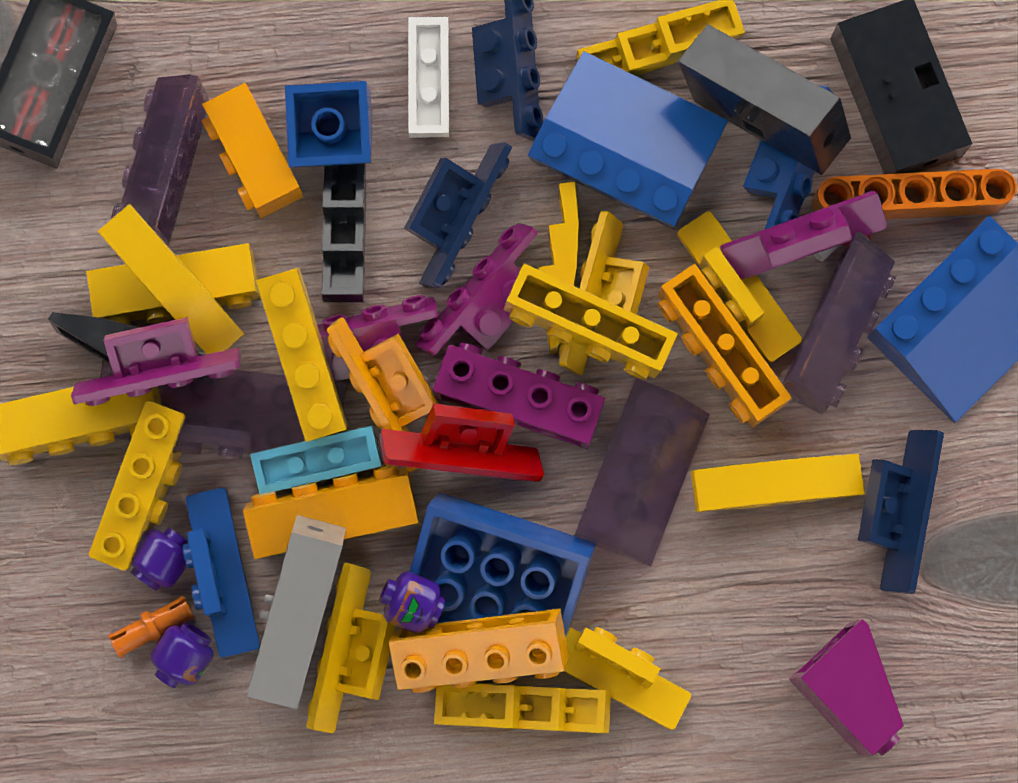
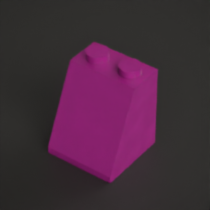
M863 619L850 622L789 680L858 754L873 756L879 753L882 756L900 740L896 733L904 724L869 625Z

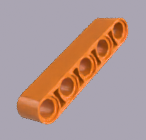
M1004 169L837 176L822 182L813 197L812 208L813 212L829 207L830 205L824 201L823 194L828 192L839 195L843 202L863 195L865 191L872 190L879 193L882 198L881 206L885 220L988 215L998 213L1014 198L1017 193V183L1014 176ZM992 184L997 186L1002 192V199L992 198L987 193L986 185ZM948 186L957 188L962 194V201L950 199L946 194L945 188ZM912 188L919 191L922 196V202L913 203L909 201L905 195V189Z

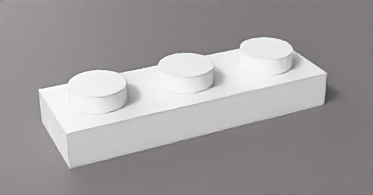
M408 17L409 138L449 137L448 17Z

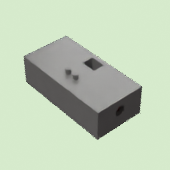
M300 515L296 516L274 596L265 595L264 602L272 604L270 612L261 610L259 618L267 620L247 697L293 709L298 708L342 550L345 527Z

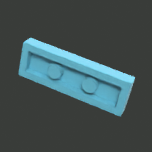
M373 425L250 454L259 494L382 466Z

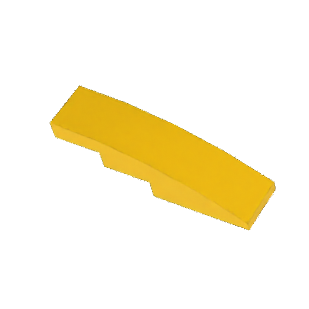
M717 0L659 16L653 24L617 33L616 38L613 40L577 49L576 58L578 61L583 51L628 73L639 76L677 63L707 24L734 39L744 36L745 30L734 0Z
M575 181L559 184L558 197L562 223L549 225L548 227L552 265L538 267V270L573 286L577 269L579 229ZM547 336L549 354L558 353L560 343Z
M131 204L127 205L98 230V233L175 320L188 317L193 339L206 354L228 350L245 335Z
M859 454L777 460L690 471L696 512L769 507L776 504L813 502L820 499L857 497L865 494Z
M452 684L436 686L434 724L609 733L611 691L474 684L466 688H454Z

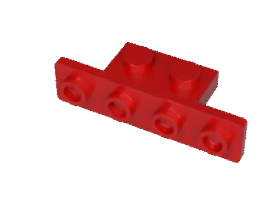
M433 403L421 433L382 429L379 436L383 462L387 465L541 482L544 476L537 448L507 444L515 426L512 413Z

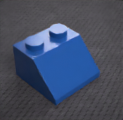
M367 81L285 86L289 168L371 163L373 128L371 90Z

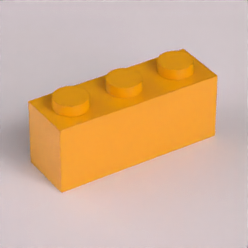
M246 83L202 104L208 117L201 121L211 141L219 138L226 151L219 154L229 176L237 173L244 186L238 188L237 191L247 211L255 208L260 218H263L304 197Z

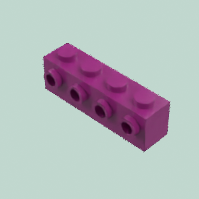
M460 342L459 347L448 345L432 390L435 398L465 408L512 413L514 423L517 426L588 450L605 401V397L598 395L599 389L580 382H576L575 387L559 382V375L547 370L537 369L535 374L520 369L522 364L509 357L498 356L497 361L482 356V349L467 343Z

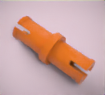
M182 595L180 598L152 613L149 610L141 613L142 618L114 633L108 634V637L119 658H122L127 653L152 640L157 643L167 628L174 625L180 626L184 622L193 620L195 615L186 598Z

